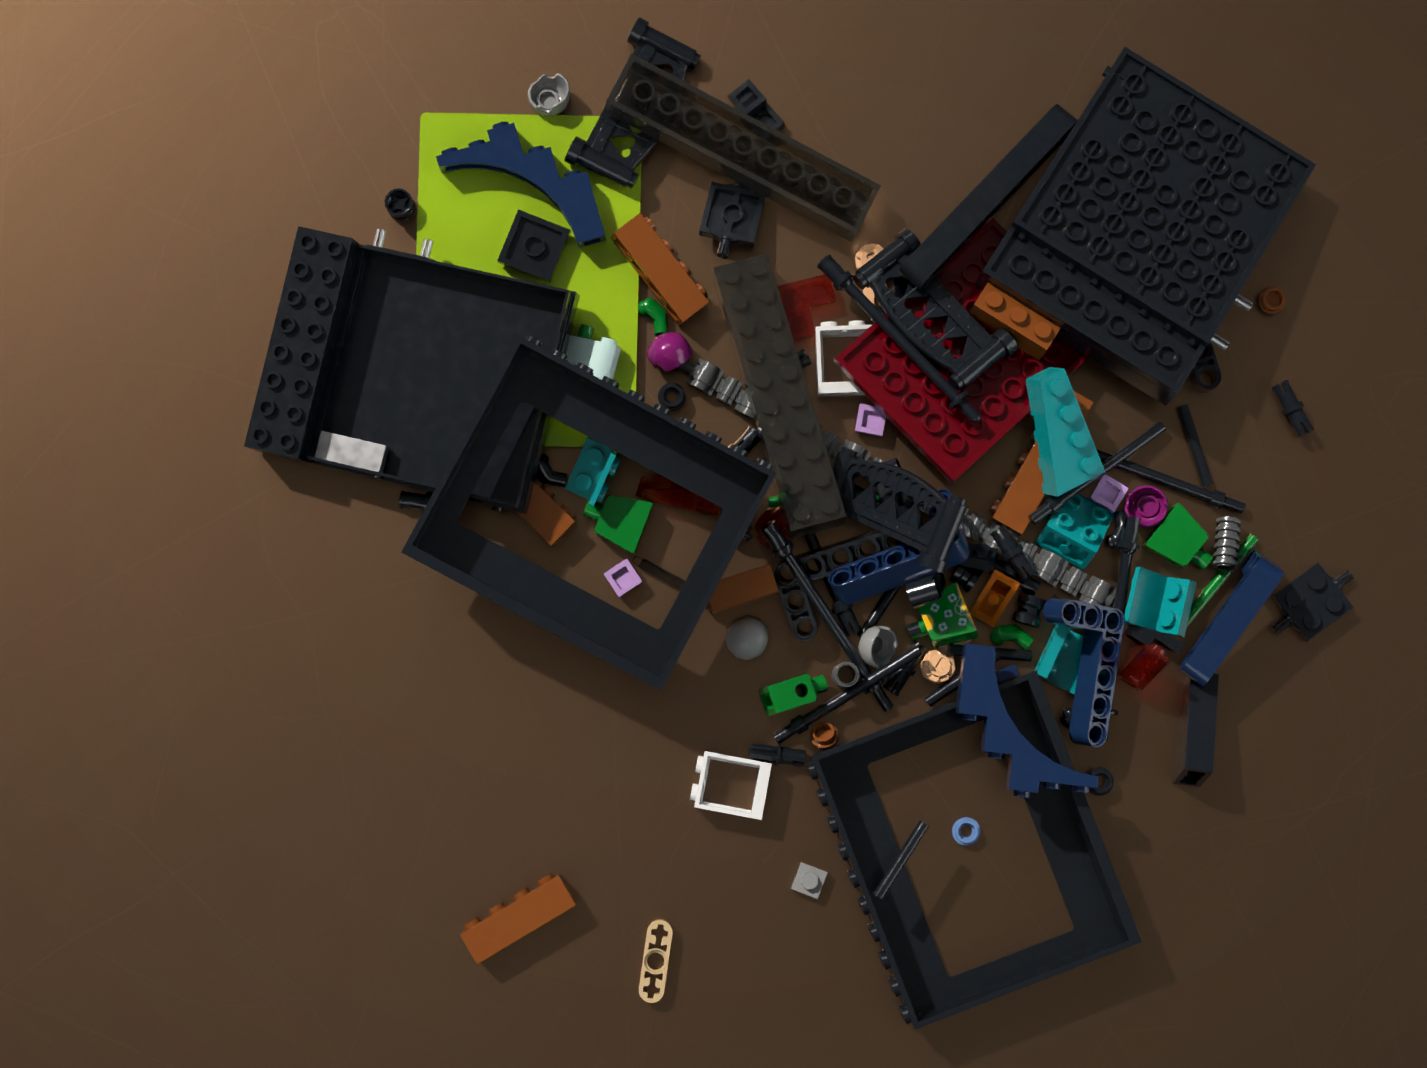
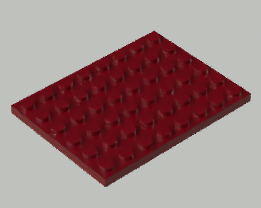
M994 218L989 220L935 276L968 312H970L982 293L981 290L974 287V284L1007 233ZM928 298L906 300L904 305L907 309L912 310V314L915 317L920 318L925 313ZM947 318L926 320L923 322V325L926 329L931 330V334L935 338H940L943 336ZM876 323L843 350L833 362L952 484L1031 411L1026 385L1027 378L1049 367L1065 368L1066 374L1069 376L1088 357L1056 337L1039 361L1018 348L1009 358L1003 357L967 388L958 391L959 393L966 390L969 392L966 400L981 415V420L978 423L971 422L958 407L951 411L949 405L952 401ZM982 326L990 335L993 334L992 331ZM967 339L945 340L942 345L945 349L950 350L952 357L960 358L963 355ZM922 354L949 382L950 371Z

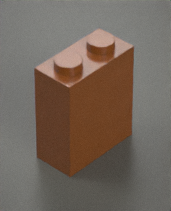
M764 565L720 579L705 609L711 608L712 613L715 614L776 595L778 587L771 565Z

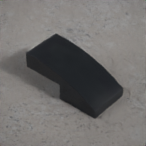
M750 79L728 95V99L763 143L767 142L785 127L784 121L770 107L767 99Z
M1126 627L1123 629L1124 636L1143 648H1148L1154 641L1174 655L1179 654L1185 645L1176 638L1156 630L1141 627Z

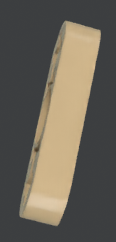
M664 919L652 921L647 929L639 995L648 1003L658 1002L663 997L673 929L670 923ZM659 924L664 925V930L668 931V936H663L661 946L667 945L666 951L658 947L649 948V943L654 945L656 943V935L652 934V929H657ZM660 953L663 956L664 964L661 968L653 969L648 965L647 959L650 954ZM645 971L651 974H663L662 979L656 977L655 987L660 988V992L654 993L653 997H649L648 991L643 989L644 986H649L651 976L645 977Z

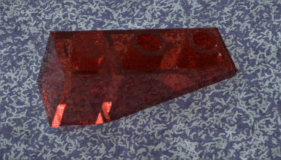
M659 474L641 477L636 496L649 501H658L677 508H686L698 511L701 514L718 517L719 506Z
M1153 643L1131 647L1117 669L1116 678L1137 691L1143 690L1169 663L1170 659L1164 656L1166 653L1164 649Z

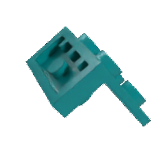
M587 437L565 489L589 499L588 505L594 507L596 501L602 503L610 485L605 483L608 475L614 476L621 460L616 457L618 452Z
M1077 494L1063 504V509L1054 515L1051 514L1048 522L1039 533L1035 544L1084 570L1097 553L1114 514L1086 497Z
M1136 567L1131 582L1128 603L1125 608L1124 622L1141 628L1156 630L1167 635L1185 637L1197 582L1167 577L1143 567Z
M1055 625L1034 671H1037L1040 679L1075 695L1083 636L1071 631V627Z

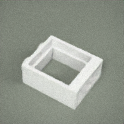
M862 320L849 321V325L837 326V322L834 321L821 322V326L815 327L817 397L866 396L852 381L824 382L823 338L860 336L872 325H865V321Z
M705 751L704 756L698 755L695 772L700 773L699 784L692 785L690 800L695 801V808L762 820L772 763ZM710 759L759 768L751 810L703 801Z

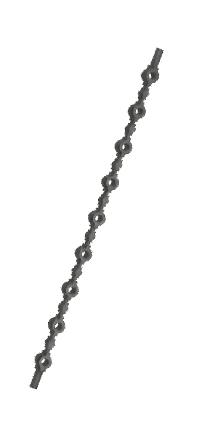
M699 358L695 365L686 361L677 367L689 374L686 383L709 396H712L715 390L718 392L717 399L730 406L733 401L736 402L737 405L734 410L758 423L763 418L767 419L765 425L779 433L782 428L785 429L786 432L783 437L808 451L814 445L816 446L814 452L829 460L831 455L836 458L838 451H841L842 446L857 451L858 455L856 458L858 460H869L871 452L847 439L843 445L838 443L841 437L828 430L824 434L820 433L822 425L799 412H796L794 418L789 416L792 410L778 402L775 407L771 406L773 398L750 385H747L745 390L741 389L743 383L729 375L724 380L722 376L725 371L706 360ZM875 457L873 460L883 463L885 462L877 457ZM869 477L863 478V480L871 484V479ZM924 502L920 505L919 511L927 514L929 509ZM968 507L963 517L966 537L975 542L979 537L982 538L981 543L997 548L998 556L1003 558L1004 553L992 536H990L991 532L997 530L1001 538L1004 539V536L998 529L1002 524L993 521L991 526H988L986 523L989 519L976 512H973L971 516L967 513L970 509ZM1006 527L1016 543L1022 545L1024 548L1022 552L1034 569H1036V572L1032 575L1053 587H1056L1057 583L1061 582L1060 589L1074 597L1078 592L1081 593L1079 598L1081 602L1114 608L1116 588L1093 575L1089 581L1085 580L1086 573L1074 566L1071 567L1070 571L1067 570L1068 561L1044 548L1038 554L1036 552L1038 546L1025 539H1022L1021 543L1017 542L1019 534Z

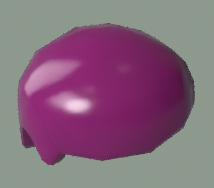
M666 332L658 335L651 342L647 350V357L652 366L656 369L658 365L664 371H670L681 366L692 355V348L682 334L675 332Z
M1152 485L1139 486L1129 493L1124 510L1129 517L1141 518L1139 527L1152 528L1159 525L1166 517L1168 499L1162 490Z

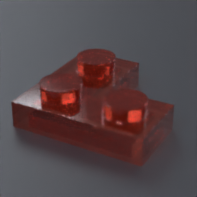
M824 274L775 287L788 342L815 336V328L809 308L836 302L831 280Z

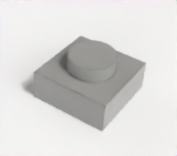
M800 862L791 889L818 899L828 872Z

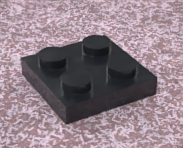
M518 209L497 261L502 265L550 283L571 230Z

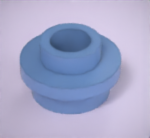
M960 818L952 827L953 838L961 845H972L980 837V826L972 818ZM969 826L972 833L969 837L962 836V827Z

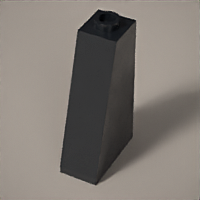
M1213 674L1204 686L1199 685L1188 676L1185 678L1172 779L1173 784L1201 787L1213 773L1219 674Z

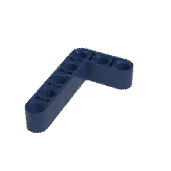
M947 489L938 490L946 499H950V491ZM928 507L930 518L932 519L935 517L937 510L935 507ZM963 520L946 558V561L949 562L946 569L963 563L969 556ZM903 543L835 569L829 575L828 581L842 604L848 605L937 573V571L917 563L922 551Z
M1256 549L1249 554L1241 566L1240 570L1244 576L1179 667L1180 672L1201 686L1206 685L1284 575V571L1277 563Z
M1051 598L1047 600L1043 607V616L1048 623L1084 630L1069 736L1075 744L1100 747L1105 743L1108 734L1124 629V615L1116 608L1076 600Z

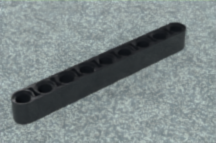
M1059 104L1054 105L907 258L899 269V273L919 290L924 289L1066 140L1078 120Z

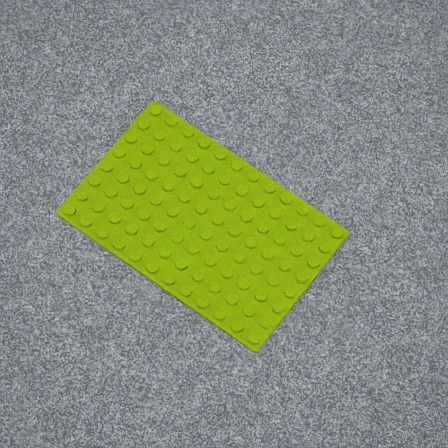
M423 113L420 116L416 255L420 256L423 240L430 239L433 241L429 258L435 261L577 292L580 297L571 335L577 336L581 324H585L594 328L591 340L600 341L601 337L617 341L616 346L620 347L621 351L613 380L619 383L620 390L626 393L629 390L636 392L639 275L612 241L611 236L641 211L642 162L635 168V173L639 174L633 188L627 187L625 189L578 164L573 166L564 161L575 137L578 136L587 141L600 116ZM623 116L632 132H642L643 123L640 117ZM500 122L514 123L523 154L529 153L528 150L536 146L551 147L559 179L564 178V174L573 170H580L581 173L587 171L606 241L579 248L572 228L561 211L543 193L528 183L508 174L490 170L462 169L442 173L436 156L442 155L441 152L448 148L456 147L458 150L469 147L468 144L473 141L484 140L488 142L490 139L487 130L493 129L492 126ZM632 137L610 138L621 157H628L630 155L629 148L635 145V140ZM518 209L571 230L550 283L502 265L497 261ZM551 417L544 447H583L588 436Z

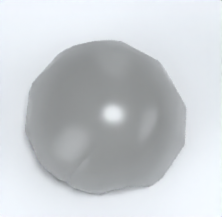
M559 73L556 76L543 74L537 81L531 84L528 90L530 106L537 113L544 116H554L566 109L570 101L568 81Z
M751 615L736 618L726 633L727 648L736 658L743 660L759 657L769 642L767 625L759 617Z
M873 626L861 635L858 645L859 654L866 664L880 669V667L888 664L894 657L898 641L896 634L889 627Z

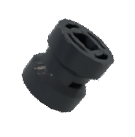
M401 188L393 189L386 195L384 200L385 207L393 219L407 221L414 215L415 203L406 190Z
M1019 593L1017 600L1019 606L1018 610L1013 613L1012 621L1039 628L1041 622L1039 615L1041 610H1043L1046 600Z

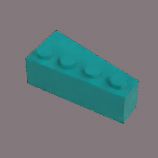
M1049 367L1027 378L1026 385L1031 415L1034 416L1036 429L1033 432L1035 442H1038L1040 456L1038 458L1039 470H1042L1044 482L1041 484L1043 494L1058 497L1104 473L1105 470L1065 368Z

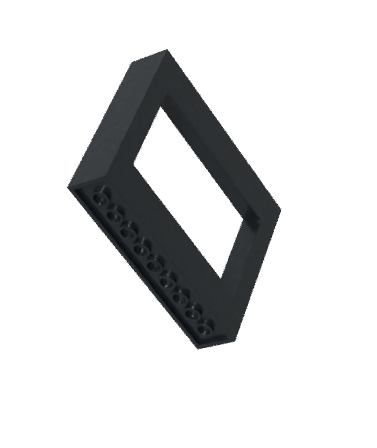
M518 335L401 553L647 684L662 690L777 473L772 471L774 466L760 458L756 462L747 458L748 452L733 444L729 448L721 444L722 438L716 434L706 431L704 435L695 430L696 424L683 417L679 421L669 416L671 411L657 403H655L654 407L644 403L645 397L633 390H629L628 393L620 390L619 383L613 379L604 376L601 380L593 375L594 370L580 362L575 366L568 362V356L554 348L549 352L542 348V342L530 335H526L523 338ZM520 403H526L722 508V513L661 628L656 629L458 523V518Z
M1037 671L1028 672L999 683L998 689L1006 711L1019 732L1039 752L1055 763L1075 771ZM957 700L810 755L811 762L806 763L811 779H818L821 789L816 790L821 805L823 807L828 806L831 815L826 818L833 834H839L841 842L837 843V847L842 860H848L851 869L847 870L851 884L854 888L859 887L862 896L857 897L860 908L864 915L869 914L872 922L867 924L872 939L875 943L879 941L882 947L881 950L877 951L885 970L890 968L892 977H889L888 981L893 994L896 997L900 996L903 1002L898 1005L902 1018L906 1025L911 1023L914 1029L921 1028L1142 942L1084 792L1071 791L1072 785L1061 784L1060 789L1043 788V782L1039 781L1038 793L1030 792V798L1024 797V800L1071 918L1072 930L954 976H948L906 866L903 867L883 900L873 894L900 851L868 770V765L979 722L962 720L963 714L956 713ZM980 716V721L984 720V716Z

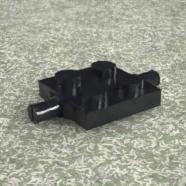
M737 170L734 184L725 185L711 182L699 236L716 239L720 242L716 256L719 258L722 256L723 249V259L728 258L731 244L754 247L766 194L752 191L745 187L749 174L745 170L742 180H740L742 170Z
M1317 563L1272 596L1273 600L1280 607L1283 616L1270 626L1274 630L1282 624L1274 633L1278 636L1291 626L1299 631L1306 642H1308L1351 610L1353 606L1342 591V587L1354 579L1351 574L1345 580H1342L1351 572L1346 569L1334 579Z

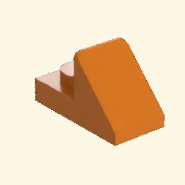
M994 570L988 576L984 588L971 607L970 615L994 627L1020 583Z

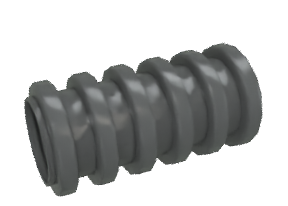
M1223 516L1216 519L1218 527L1215 528V532L1218 535L1214 538L1217 543L1214 544L1216 552L1213 553V558L1216 560L1213 561L1212 566L1218 570L1231 571L1238 568L1236 560L1239 559V555L1236 552L1240 548L1237 544L1240 543L1238 535L1241 533V529L1238 527L1241 526L1242 521L1236 517Z
M842 662L833 668L832 680L841 688L851 687L859 679V670L854 663ZM842 666L849 667L853 672V679L850 683H843L838 678V670Z

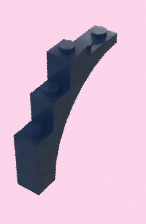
M500 122L492 126L493 129L487 130L490 139L488 142L484 140L473 141L468 144L469 147L460 150L456 147L448 148L441 152L442 155L436 156L442 173L462 169L490 170L508 174L528 183L543 193L561 211L572 228L579 248L606 241L587 171L581 173L580 170H573L564 174V178L559 179L551 147L536 146L529 149V153L523 154L514 123Z
M963 644L956 713L963 714L962 720L979 722L980 716H984L981 751L988 752L987 758L1004 760L1005 754H1009L1006 789L1013 790L1012 796L1030 798V792L1038 793L1039 781L1043 782V788L1060 789L1061 784L1072 785L1071 791L1089 793V787L1097 788L1099 776L1076 772L1055 763L1035 749L1019 732L1008 715L999 693L995 673V647Z

